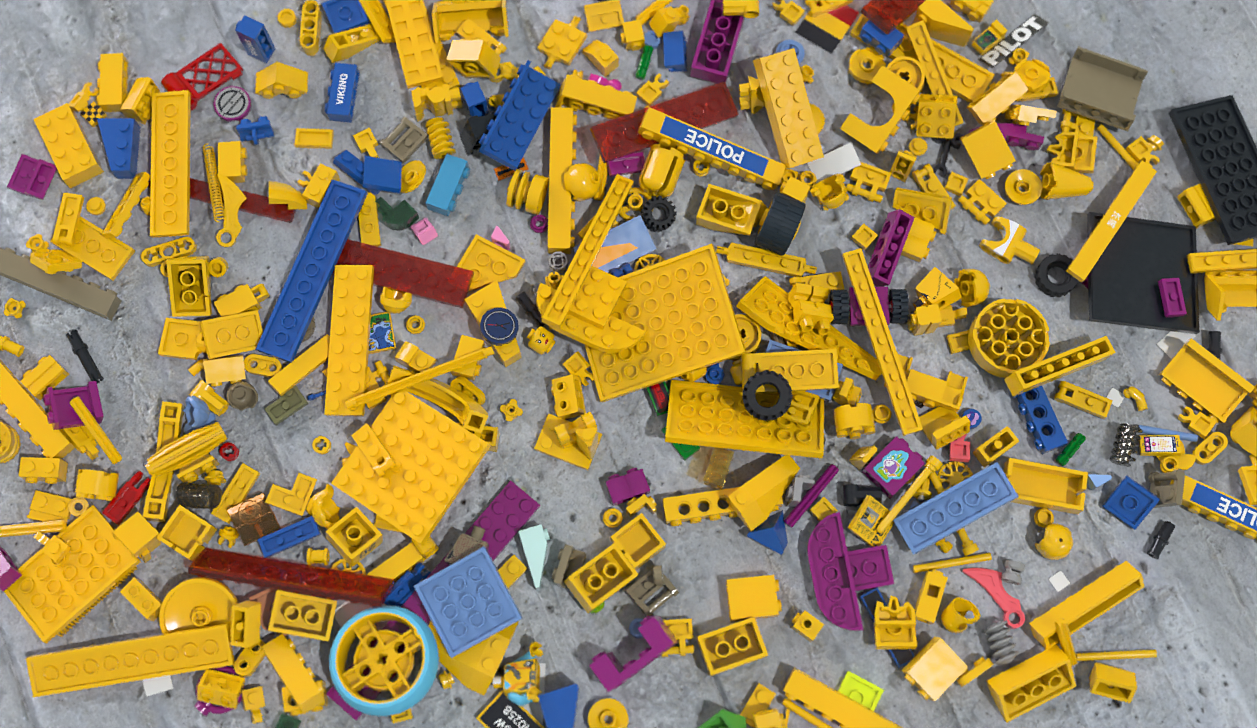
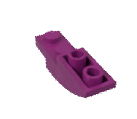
M997 123L1009 146H1021L1033 151L1039 150L1043 144L1044 136L1026 133V125ZM976 127V128H974V129L969 130L968 133H970V132L976 130V129L979 128V127Z

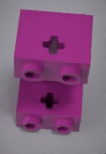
M649 615L640 622L642 626L638 630L651 647L638 654L640 658L637 661L635 659L630 660L622 666L613 652L606 653L605 651L598 653L592 658L593 663L589 666L607 692L617 689L678 643V640L660 616Z

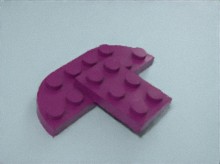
M840 512L825 517L814 528L808 542V560L817 604L823 615L837 627L850 631H862L863 626L856 591L894 585L887 545L848 551Z

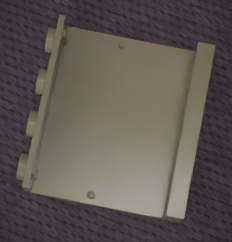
M1078 46L1072 57L1057 107L1128 131L1136 117L1133 113L1142 81L1147 75L1148 70Z

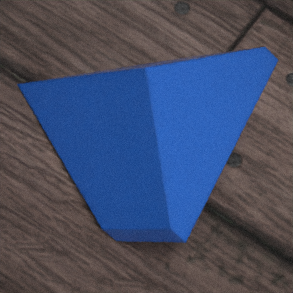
M783 510L768 517L762 524L747 534L751 539L781 555L788 544Z

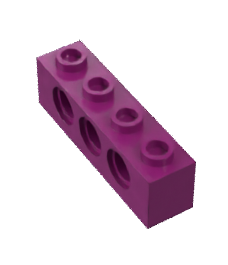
M900 209L888 213L868 265L873 284L876 287L890 285L915 218Z

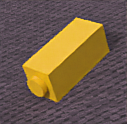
M932 569V571L925 573L914 608L916 620L930 625L935 622L948 577L943 576V572Z

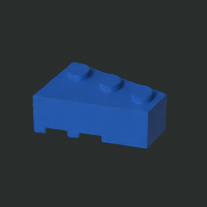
M97 118L112 173L117 179H134L137 174L141 127L134 118Z

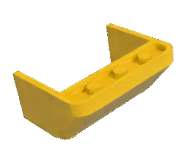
M446 0L435 2L433 5L432 21L435 43H439V39L442 41L450 40L467 18L484 31L495 33V36L505 35V37H509L506 0Z
M1257 270L1205 272L1207 310L1217 321H1221L1222 313L1227 311V307H1257Z

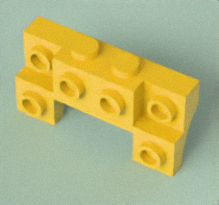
M898 354L913 401L923 402V405L930 408L941 406L955 412L959 411L968 380L967 376L963 377L949 371L947 379L944 381L910 369L913 358Z

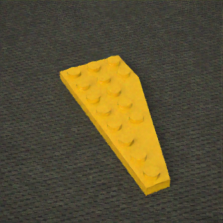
M766 276L736 305L744 314L768 331L809 350L836 349L837 363L843 364V366L875 381L882 374L878 360L832 325H830L831 329L827 335H820L816 328H813L811 332H802L801 326L794 324L795 318L793 316V308H791V304L788 302V293Z

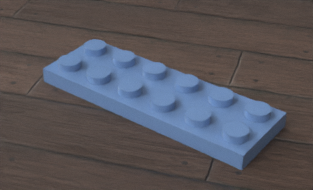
M996 462L895 518L893 521L912 554L915 555L1018 498V495L1000 465Z

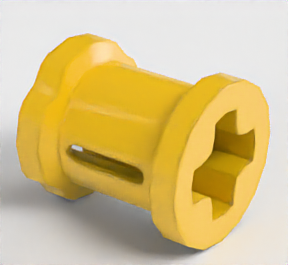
M308 548V566L312 564L329 565V548L324 550Z

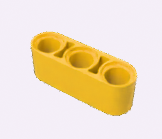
M315 0L305 1L302 7L300 44L304 53L309 56L317 54L320 46L322 12Z

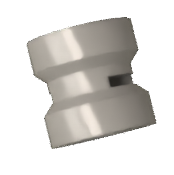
M554 252L549 257V267L553 274L558 272L562 275L568 269L567 256L562 252Z
M1006 560L1004 565L1006 569L1005 573L1002 574L1001 580L1006 583L1021 585V573L1025 569V564Z

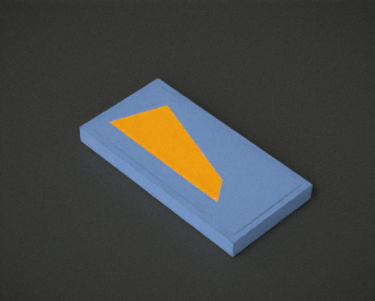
M640 215L610 230L592 266L609 273L612 269L619 268L623 264L629 263L656 249ZM580 245L573 248L575 254Z

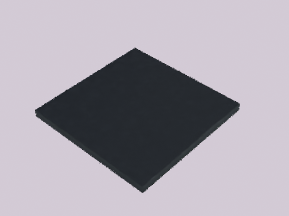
M1095 212L1087 214L1088 238L1104 214ZM1126 217L1088 274L1089 321L1198 334L1200 332L1198 273H1190L1187 259L1188 254L1197 253L1196 226ZM1166 278L1180 279L1186 315L1165 317L1159 280Z

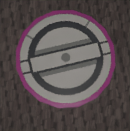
M229 86L217 93L214 98V108L221 119L227 122L240 121L249 114L251 99L244 89L238 86Z

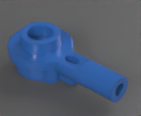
M719 363L709 367L705 375L706 380L710 384H720L725 376L724 371L719 367Z

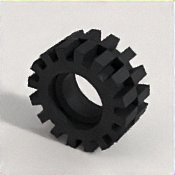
M655 196L643 205L641 218L644 219V224L648 225L647 229L652 228L654 232L657 230L662 232L675 221L677 211L674 212L676 207L671 205L673 203L671 200L667 201V197L662 198V196H658L656 198ZM656 207L662 208L665 212V218L661 221L654 219L652 216V210Z

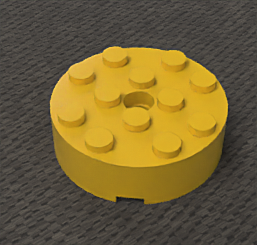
M999 299L987 305L974 318L969 328L968 345L974 360L982 369L994 376L1007 378L1015 371L1041 362L1044 359L1050 345L1049 327L1043 315L1031 304L1019 299ZM1007 335L1011 337L1012 341L1007 340Z

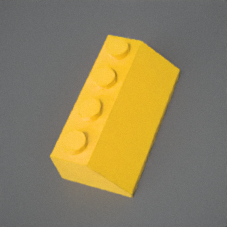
M1057 644L987 680L990 694L1006 723L1076 687L1070 658Z

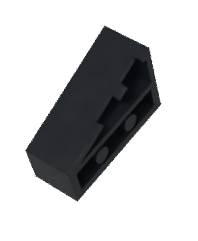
M495 112L480 117L472 116L467 119L460 136L467 156L472 155L473 150L481 147L479 141L484 133L488 134V124L491 119L495 120L497 117L494 115Z

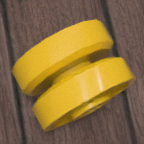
M902 56L895 58L888 64L887 69L901 78L907 77L908 83L920 91L922 90L925 73L922 65L912 57Z
M735 315L746 350L745 354L756 353L762 334L759 324L748 315ZM737 356V357L731 358L730 360H732V361L740 360V359H741V356Z

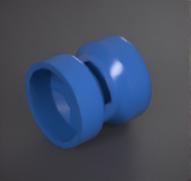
M628 262L619 269L614 268L611 270V274L616 277L633 272Z

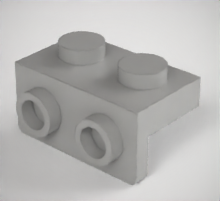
M806 475L795 477L785 491L784 501H787V507L795 508L801 502L802 490H809L814 485L815 480L810 479V476Z

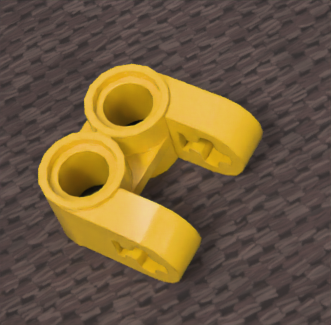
M588 412L572 423L560 424L554 427V432L562 449H565L577 443L576 429L597 428L591 412Z

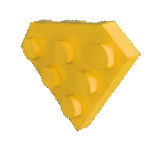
M476 234L448 283L464 292L485 287L496 280L500 283L517 278L526 261Z

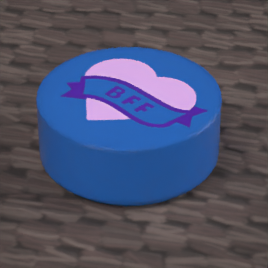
M968 409L961 416V418L964 416L968 417L970 429L976 428L982 420L981 414L975 409Z

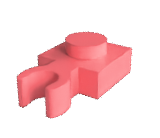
M967 434L949 443V461L969 463L970 442L964 441Z

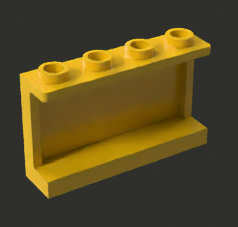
M1192 338L1188 339L1159 374L1163 377L1161 379L1163 383L1169 387L1171 385L1178 389L1177 393L1184 399L1190 398L1194 401L1192 403L1194 407L1200 411L1203 409L1209 413L1208 417L1217 423H1225L1232 411L1255 388V386Z

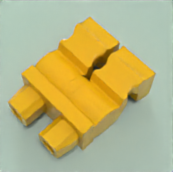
M443 84V87L437 86L431 91L428 87H417L411 90L417 122L425 117L424 109L426 108L436 117L443 116L446 113L452 115L453 109L462 108L459 87L449 89L448 84Z
M795 283L788 293V302L791 304V308H793V316L795 318L794 324L801 326L802 332H811L813 328H816L820 335H827L830 331V323L834 316L831 305L824 304L828 298L829 288Z

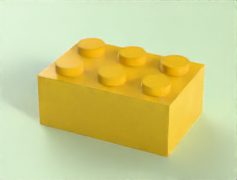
M613 543L570 575L564 583L587 614H589L634 580L639 574L618 546Z
M277 590L268 631L328 642L337 601Z
M755 617L697 637V642L710 677L768 656Z

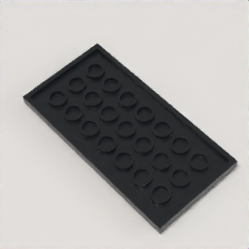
M1233 95L1171 109L1168 114L1227 245L1257 238V147Z

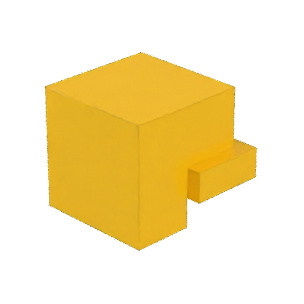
M138 511L112 532L114 539H118L132 553L134 559L139 556L145 563L152 558L151 552L161 544V541L156 539L159 532Z

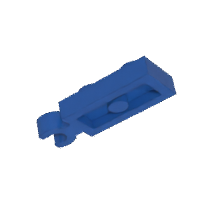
M421 562L418 563L413 573L408 570L380 600L385 605L401 607L415 592L414 586L420 583L422 579H426L431 572L427 568L421 572L425 566Z

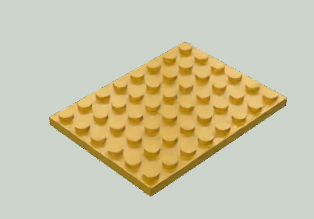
M709 244L618 277L627 283L611 315L646 332L637 345L631 349L619 350L617 353L602 352L585 345L599 399L602 403L745 354L746 350L714 245Z

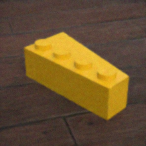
M567 74L559 88L555 107L567 106L573 108L574 112L586 110L589 115L604 114L605 118L628 123L633 117L637 96L628 91L622 92L615 90L612 86H603L596 81H587L580 79L577 75Z
M497 280L464 299L467 308L479 326L482 316L488 310L501 307L506 309ZM516 337L512 342L502 344L501 346L491 344L505 368L522 358Z

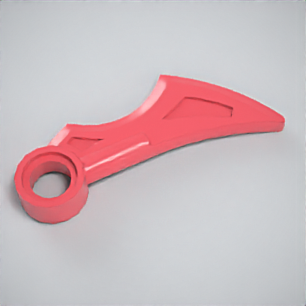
M966 568L962 570V573L979 583L1005 613L1003 621L1007 620L1005 625L1008 628L1017 629L1024 624L1025 615L1021 611L1020 601L1005 591L1002 585L1001 572L985 568ZM1011 613L1018 615L1019 622L1017 624L1009 621Z

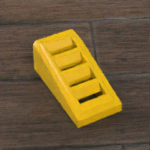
M875 446L860 447L849 459V462L858 470H861L877 452V448Z

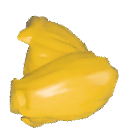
M327 484L324 490L315 493L310 498L306 508L307 513L313 516L315 522L326 529H329L339 521L338 513L340 507H337L332 499L334 489L330 484Z

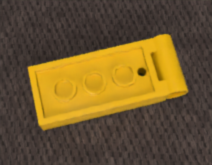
M836 349L740 355L742 392L745 383L757 372L765 370L775 371V373L783 375L788 380L792 391L839 388ZM764 384L756 391V393L778 392L770 384Z

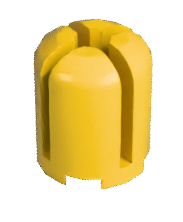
M654 144L650 148L640 174L639 186L644 192L649 193L653 197H669L675 190L686 160L683 159L684 154L671 147L668 150L659 148L660 144Z

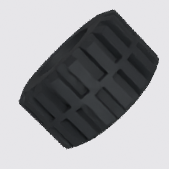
M765 370L755 373L748 379L743 389L742 399L748 413L756 419L763 421L775 420L781 417L790 407L792 389L788 380L783 375L775 373V371ZM764 384L773 385L778 390V402L772 407H762L756 401V391Z

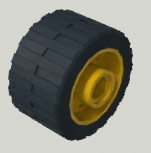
M776 192L769 207L765 209L761 217L760 227L754 243L781 256L785 255L800 228L801 218L806 207L805 203Z

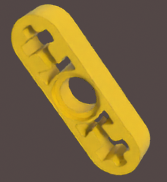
M182 237L143 250L141 260L145 265L154 267L161 265L168 258L187 257L194 254L197 245L192 238ZM185 243H189V244H190L188 250H186L185 248H183V247L186 246ZM169 247L174 249L171 256L164 255L165 249ZM149 254L153 255L152 261H149L147 259L149 258Z

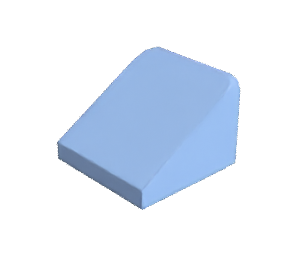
M1088 474L1087 486L1090 490H1094L1110 481L1112 477L1111 475Z

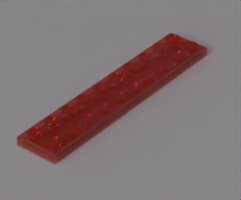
M205 548L188 567L189 574L197 575L198 577H210L217 580L234 581L238 584L245 583L256 587L263 586L273 588L274 590L310 594L314 597L321 596L333 600H345L351 603L368 604L373 607H381L394 587V579Z

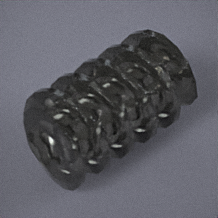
M1121 423L1117 428L1118 434L1115 435L1116 441L1113 443L1115 448L1112 449L1111 453L1113 455L1110 456L1109 460L1114 464L1129 467L1131 466L1129 462L1136 461L1131 455L1138 453L1133 447H1139V444L1134 441L1141 440V437L1136 435V433H1142L1143 430L1132 424Z
M181 483L176 489V501L184 508L214 509L220 504L222 498V490L215 484Z

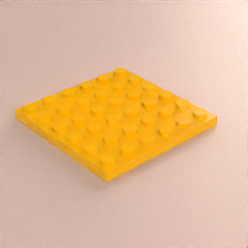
M403 389L393 393L370 426L397 465L387 469L385 474L380 477L357 445L331 484L421 545H424L491 445Z

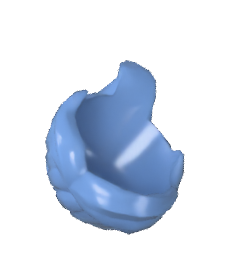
M196 396L187 397L185 401L186 406L183 409L188 421L183 429L185 435L195 429L213 424L216 419L215 414L209 411V407L202 399Z

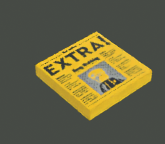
M867 495L847 528L869 546L876 547L881 546L894 521L890 523L883 533H878L877 527L890 511L872 496Z

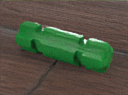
M644 45L643 53L641 54L636 71L637 79L644 80L653 53L652 46Z
M1077 433L1061 452L1062 454L1056 458V462L1061 466H1065L1080 448V445L1084 443L1086 437L1081 433Z

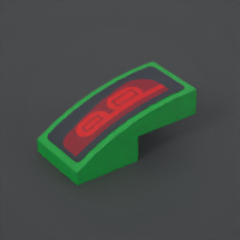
M665 381L647 387L646 390L656 415L660 416L668 413L670 393Z

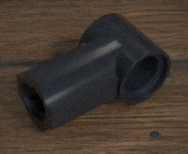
M857 484L842 486L843 506H860L867 495L882 503L881 487H860Z

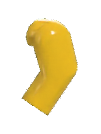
M1129 386V388L1123 390L1125 398L1129 399L1132 397L1135 399L1138 411L1148 409L1144 394L1134 386Z

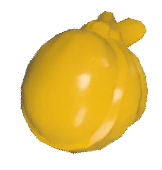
M399 282L397 290L383 287L380 294V303L383 308L393 314L405 311L412 303V294L408 293L412 286H405L403 282Z

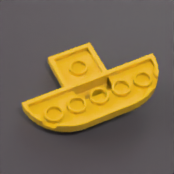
M594 266L591 267L560 329L548 325L565 336L593 349L607 353H617L619 350L631 349L641 341L646 332L611 315L627 282ZM540 283L536 296V305L541 313V318L556 292L555 289L543 283Z

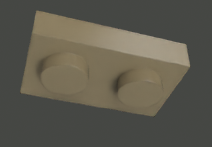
M565 544L564 549L561 548L558 555V560H560L558 568L555 567L552 574L553 583L556 586L569 589L564 581L584 565L586 553L575 550L573 546Z

